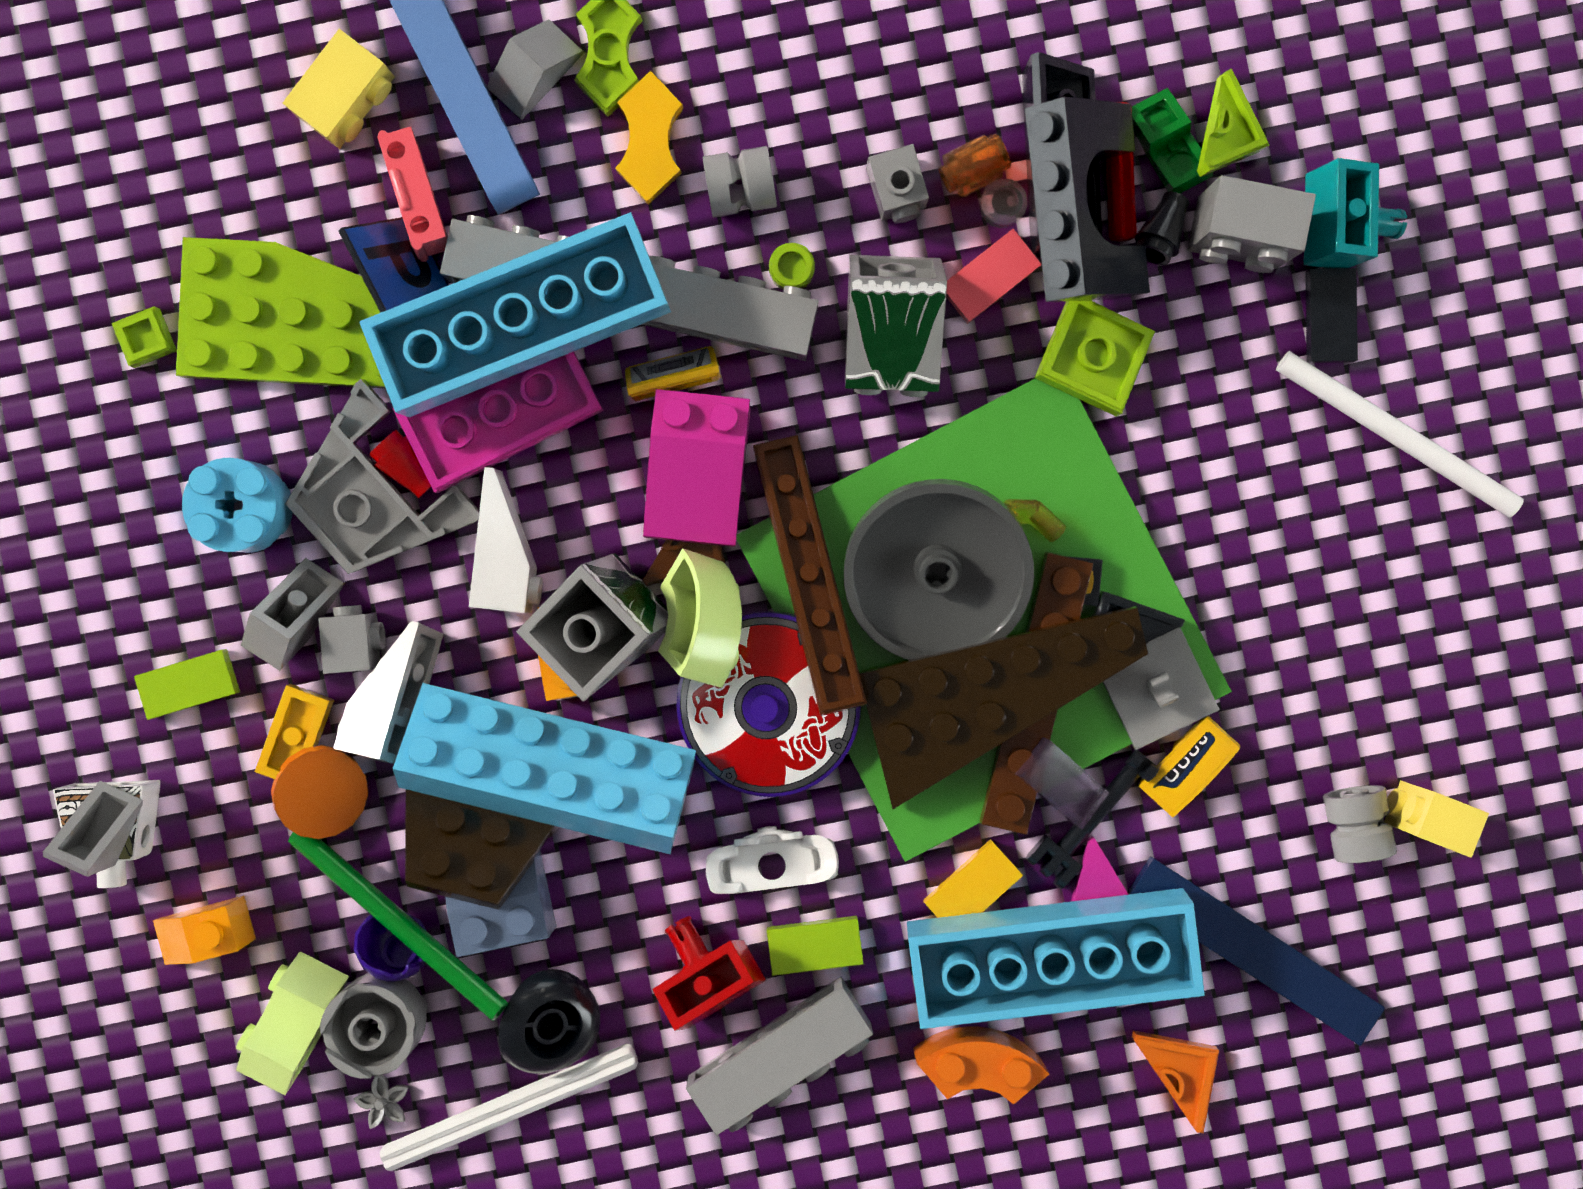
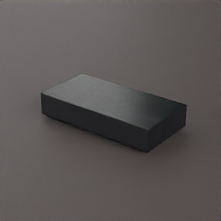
M1357 268L1307 270L1305 272L1307 362L1353 363L1358 361Z

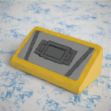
M712 346L629 366L625 370L627 392L635 402L655 397L656 389L679 391L718 381L721 378L716 354Z

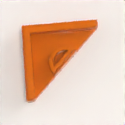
M1133 1030V1040L1197 1133H1204L1219 1049L1213 1045Z

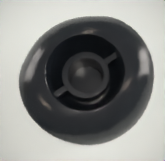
M542 970L526 978L512 995L500 1021L499 1047L505 1061L523 1072L545 1074L561 1070L581 1059L592 1048L600 1028V1010L595 996L581 979L563 970Z

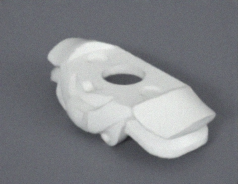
M776 826L758 828L756 833L742 839H734L733 845L717 848L711 854H708L706 859L708 886L710 891L715 894H736L815 884L835 878L838 875L839 868L837 850L831 839L820 835L803 836L802 831L777 830ZM770 852L780 854L786 864L783 875L775 880L764 878L759 872L758 867L761 857Z

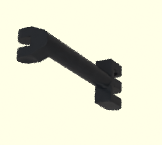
M1138 749L1124 762L1126 765L1057 844L1044 834L1027 854L1025 859L1031 865H1035L1045 853L1049 855V858L1039 869V872L1046 878L1059 865L1063 867L1053 881V884L1060 890L1082 868L1071 857L1072 854L1139 777L1149 782L1158 773L1160 768L1146 758Z

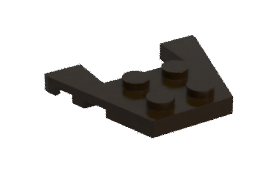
M406 789V885L409 888L499 910L534 862L536 854L547 839L553 836L558 827Z

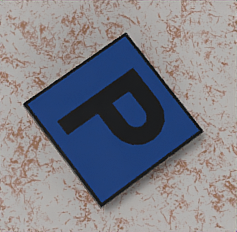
M403 217L342 227L338 231L380 313L449 285L447 280L440 274V267L434 255L428 256L426 262H421L417 258L411 246Z

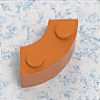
M978 1026L952 1028L934 1034L913 1047L918 1066L947 1099L964 1090L982 1088L1001 1094L1014 1105L1049 1075L1042 1059L1033 1049L1014 1036L992 1028Z

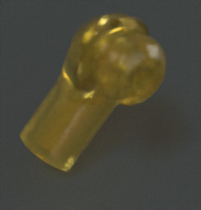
M1007 499L1003 502L1013 512L1020 524H1031L1049 542L1056 541L1066 529V525L1042 502L1036 499Z

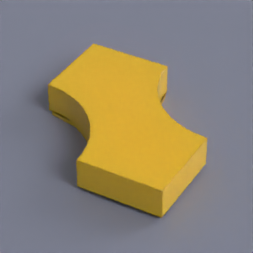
M652 71L648 72L617 102L621 112L628 121L630 137L627 151L621 162L615 167L619 175L648 205L682 174L671 156L669 139L672 126L681 114L683 105Z

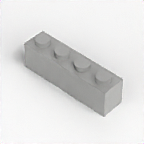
M840 977L689 1074L686 1090L716 1136L726 1129H729L730 1132L737 1131L753 1118L752 1112L766 1103L769 1107L781 1103L791 1094V1087L806 1078L808 1082H812L824 1075L831 1067L829 1063L842 1054L850 1057L864 1049L869 1043L868 1038L873 1035L871 1021L843 978Z

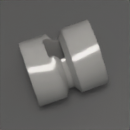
M767 146L741 150L738 158H733L728 152L702 156L713 218L738 214L743 205H746L751 211L777 207ZM742 179V184L737 185L734 183L736 180Z
M1378 785L1355 786L1324 794L1323 799L1327 821L1336 825V829L1331 832L1330 837L1334 858L1337 862H1371L1389 858L1397 853L1393 826L1384 823L1383 820L1390 813L1385 787Z

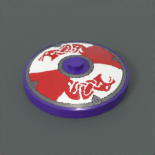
M775 611L754 612L742 615L741 635L738 646L739 659L737 665L730 671L723 687L680 677L677 691V716L680 730L687 747L696 750V761L706 772L722 784L736 791L755 796L777 797L795 794L821 782L843 761L857 735L862 706L820 716L795 615Z

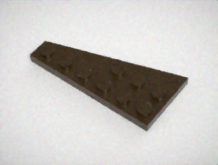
M1133 606L859 672L892 809L910 800L1148 655L1137 607Z

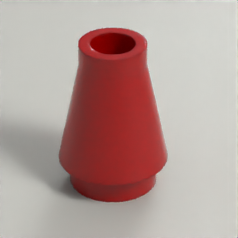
M397 429L369 453L377 462L374 467L410 490L418 499L431 488L407 437H403Z

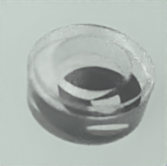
M998 179L991 182L985 188L980 199L982 217L987 223L997 228H1008L1015 225L1022 218L1027 208L1025 190L1019 183L1011 179Z

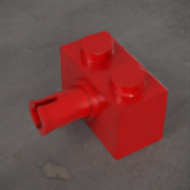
M690 916L675 922L677 926L670 925L665 929L666 935L669 936L685 966L681 969L682 971L652 989L674 1031L691 1028L766 981L744 940H730L714 951H708Z

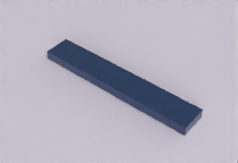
M1149 857L1127 891L1128 894L1183 888L1194 903L1199 943L1359 1046L1363 1044L1385 1010L1384 1006L1155 858Z

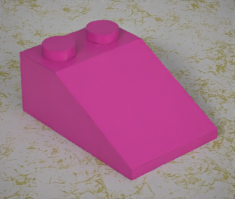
M656 389L650 435L643 528L644 538L736 547L750 421V399Z

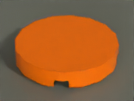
M320 745L303 748L285 760L280 767L276 779L273 781L271 795L273 808L286 828L302 837L322 839L336 836L355 823L364 811L368 797L366 776L352 756L346 752L334 749V747Z

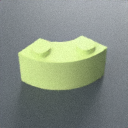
M682 549L660 586L666 598L668 619L665 636L658 651L680 677L722 688L730 671L734 669L739 659L738 646L742 626L740 589L730 569L724 562Z
M301 951L289 967L282 964L269 984L268 989L273 991V994L257 1025L250 1023L237 1043L236 1049L241 1051L236 1071L286 1096L321 1037L320 1023L325 1009L345 988L349 976Z

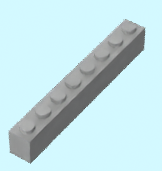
M467 215L466 221L452 219L440 274L449 282L456 283L553 244L555 241L539 238V231L524 226L513 225L512 231L494 228V221L479 216ZM559 235L557 238V242L565 238H568L569 236ZM649 256L671 313L641 325L806 361L819 301L810 298V291L792 286H784L783 292L766 289V282L757 278L739 276L738 282L721 279V272L712 268L694 266L693 272L675 268V262L670 259Z

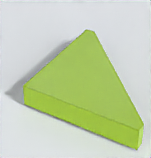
M1232 69L1224 72L1216 80L1197 169L1200 177L1254 155L1269 146V142Z

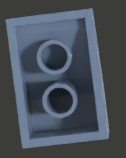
M540 850L534 857V862L499 910L445 897L456 957L547 939L556 928Z

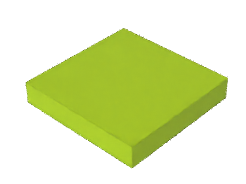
M1066 301L1034 378L1117 417L1123 413L1155 331L1093 301Z

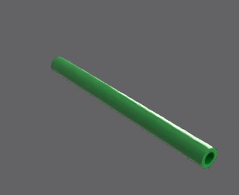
M294 832L291 834L288 842L490 1020H496L504 1012L509 1002L323 840L302 837Z

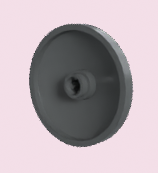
M929 479L913 482L899 487L880 498L866 511L857 523L848 542L844 560V587L855 619L877 644L889 652L908 660L1006 637L1024 614L1031 597L1034 582L1032 551L1023 527L1013 512L988 491L966 482L950 479Z

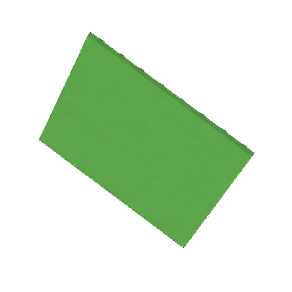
M1033 379L813 494L859 672L908 661V659L889 652L871 639L859 625L850 609L844 587V560L851 534L866 511L891 491L917 481L950 479L978 486L997 497L1013 512L1027 536L1034 562L1033 589L1024 614L1006 637L1026 632L1045 552L1068 557L1103 560L1100 592L1105 591L1185 619L1183 626L1180 628L1214 699L1217 700L1232 692L1080 399L1040 380ZM769 517L738 533L736 540L773 611L795 615ZM1083 605L1080 619L1091 617L1095 606ZM1103 682L1057 710L1038 792L1132 744ZM866 705L862 706L860 725L848 754L901 856L906 862L980 823L997 747L895 809H892Z

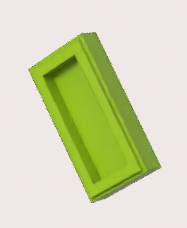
M221 649L134 676L147 720L240 693L227 649Z
M857 916L767 927L772 976L864 964Z

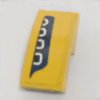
M1206 716L1200 719L1173 744V751L1156 765L1160 768L1156 776L1149 782L1141 778L1139 787L1173 818L1220 773L1239 751L1240 744L1213 719Z

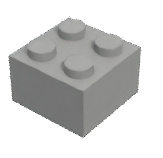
M1221 175L1198 196L1187 251L1200 253L1199 259L1205 262L1225 264L1230 259L1244 262L1245 269L1271 273L1273 268H1279L1305 251L1316 194Z

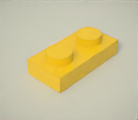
M293 684L286 685L254 772L276 779L280 767L287 758L303 748L318 746L334 699Z

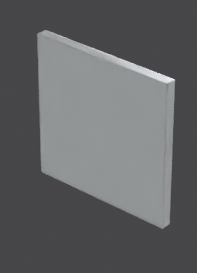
M1176 628L1149 641L1146 644L1148 655L1103 681L1135 750L1220 710L1181 628Z

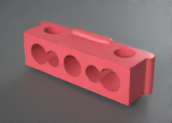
M411 126L390 133L381 130L377 138L411 246L417 258L421 262H426L428 256L445 251L448 236L418 142Z

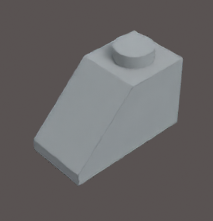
M305 558L249 613L241 646L280 671L308 642L319 625L318 618L325 616L343 588L344 582Z

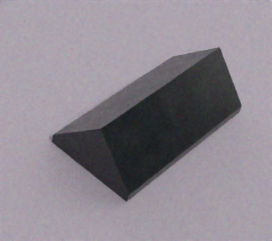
M1041 52L1031 54L1022 73L1030 246L1036 258L1041 257L1025 108L1061 97L1096 100L1094 69ZM1091 161L1086 178L1087 204L1092 221L1102 236L1099 161Z

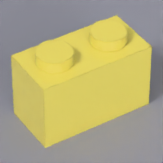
M338 29L282 104L340 150L345 142H351L358 136L364 125L363 118L373 105L378 106L387 98L392 88L391 82L395 76L380 59L341 29Z
M1400 780L1398 788L1392 790L1387 798L1390 813L1386 816L1384 823L1472 858L1489 813L1434 791Z

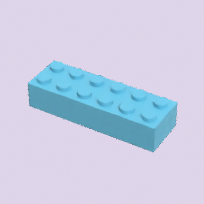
M630 212L361 320L359 323L395 412L406 417H412L671 313V309L637 224Z
M422 683L393 766V772L399 788L671 855L693 771L696 750Z
M1183 888L907 921L908 942L920 1029L1205 996L1194 903Z

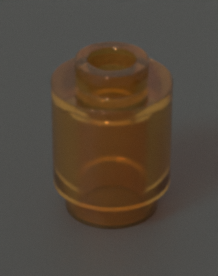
M997 134L989 137L981 135L942 155L944 165L939 167L938 171L949 193L956 191L963 198L1002 178L1003 172L1011 168V160L1004 143Z

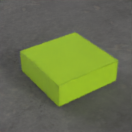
M153 306L111 323L127 364L130 367H139L177 351L160 308Z

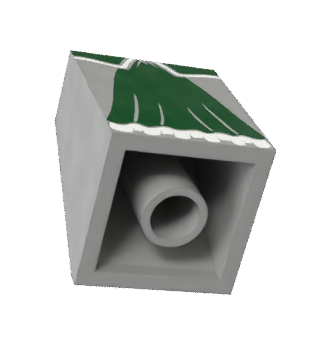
M849 255L845 388L854 389V392L861 395H877L882 390H900V393L905 396L923 397L928 392H939L947 279L941 258Z
M616 553L581 564L516 632L582 701H585L644 654L666 632L668 611L667 606Z

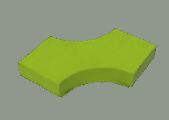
M590 0L576 13L577 19L587 33L588 53L583 67L574 80L576 85L609 117L619 107L617 102L639 82L629 65L628 50L631 37L635 29L642 22V18L627 0Z

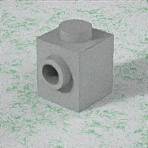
M907 145L868 157L866 170L881 221L893 218L894 223L898 224L919 217L921 215L920 210L926 208L929 196L914 145Z
M361 605L333 607L334 617L318 618L323 674L364 671L375 668L381 660L380 650H383L386 644L384 625L382 622H377V613L362 614Z

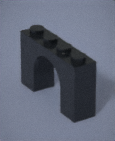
M1061 97L1025 108L1046 302L1113 300L1150 293L1145 246H1117L1106 241L1092 221L1086 197V178L1091 161H1100L1135 152L1131 104Z

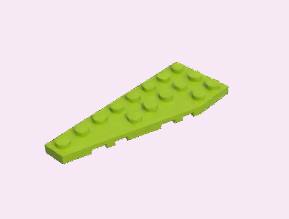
M183 237L176 376L197 379L354 387L356 382L364 379L371 388L386 389L359 323L361 320L379 314L380 311L362 276L287 246L267 241Z

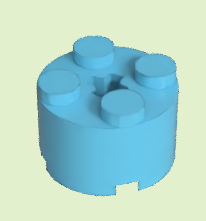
M220 458L195 468L189 475L182 497L183 517L191 537L209 548L223 552L253 553L268 548L287 530L293 514L285 504L291 495L285 482L266 465L238 458ZM239 500L242 501V510L234 511V503Z

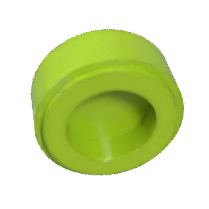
M785 243L776 248L770 257V277L774 284L781 289H784V286L803 289L811 282L814 276L815 261L813 255L801 244Z

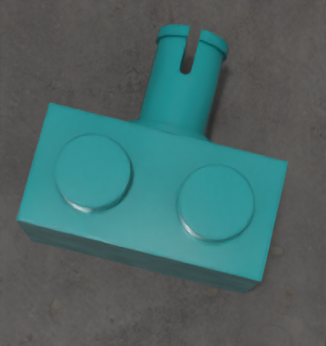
M1337 158L1305 174V192L1316 194L1304 251V265L1324 268H1350L1378 257V236L1398 239L1404 234L1407 222H1396L1394 219H1406L1407 214L1405 210L1379 207L1378 163Z

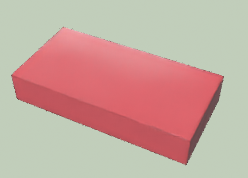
M1013 228L947 280L946 297L965 322L969 324L1040 268L1042 264Z

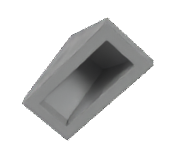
M548 19L509 39L488 82L487 88L519 119L523 120L584 52Z
M99 781L45 848L43 857L87 877L115 866L141 810L143 800Z

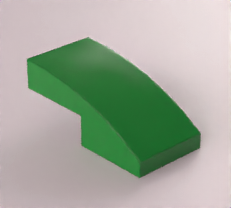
M1168 88L1132 106L1133 130L1148 160L1167 191L1181 194L1213 177V172L1202 177L1199 176L1197 169L1202 148L1190 133L1191 120Z

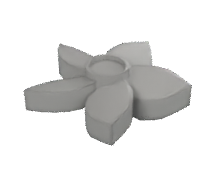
M382 1074L374 1077L371 1083V1091H365L354 1098V1101L361 1108L371 1109L368 1115L370 1129L378 1126L383 1121L385 1115L392 1121H405L403 1109L397 1102L406 1096L409 1085H396L390 1088L387 1078Z

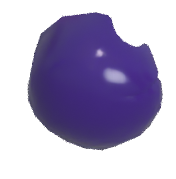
M408 914L414 921H416L422 928L425 929L420 919ZM369 915L355 932L353 950L362 968L376 979L386 982L401 981L416 975L426 964L372 915Z

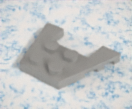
M360 379L355 383L350 392L351 396L343 410L337 414L322 446L313 455L285 503L347 574L473 524L479 520L480 511L458 485H454L419 515L387 477L374 467L375 464L357 445V442L393 411L364 379Z

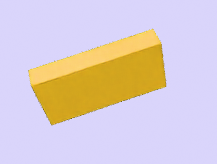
M990 839L923 901L937 918L981 913L1015 884L1023 874Z

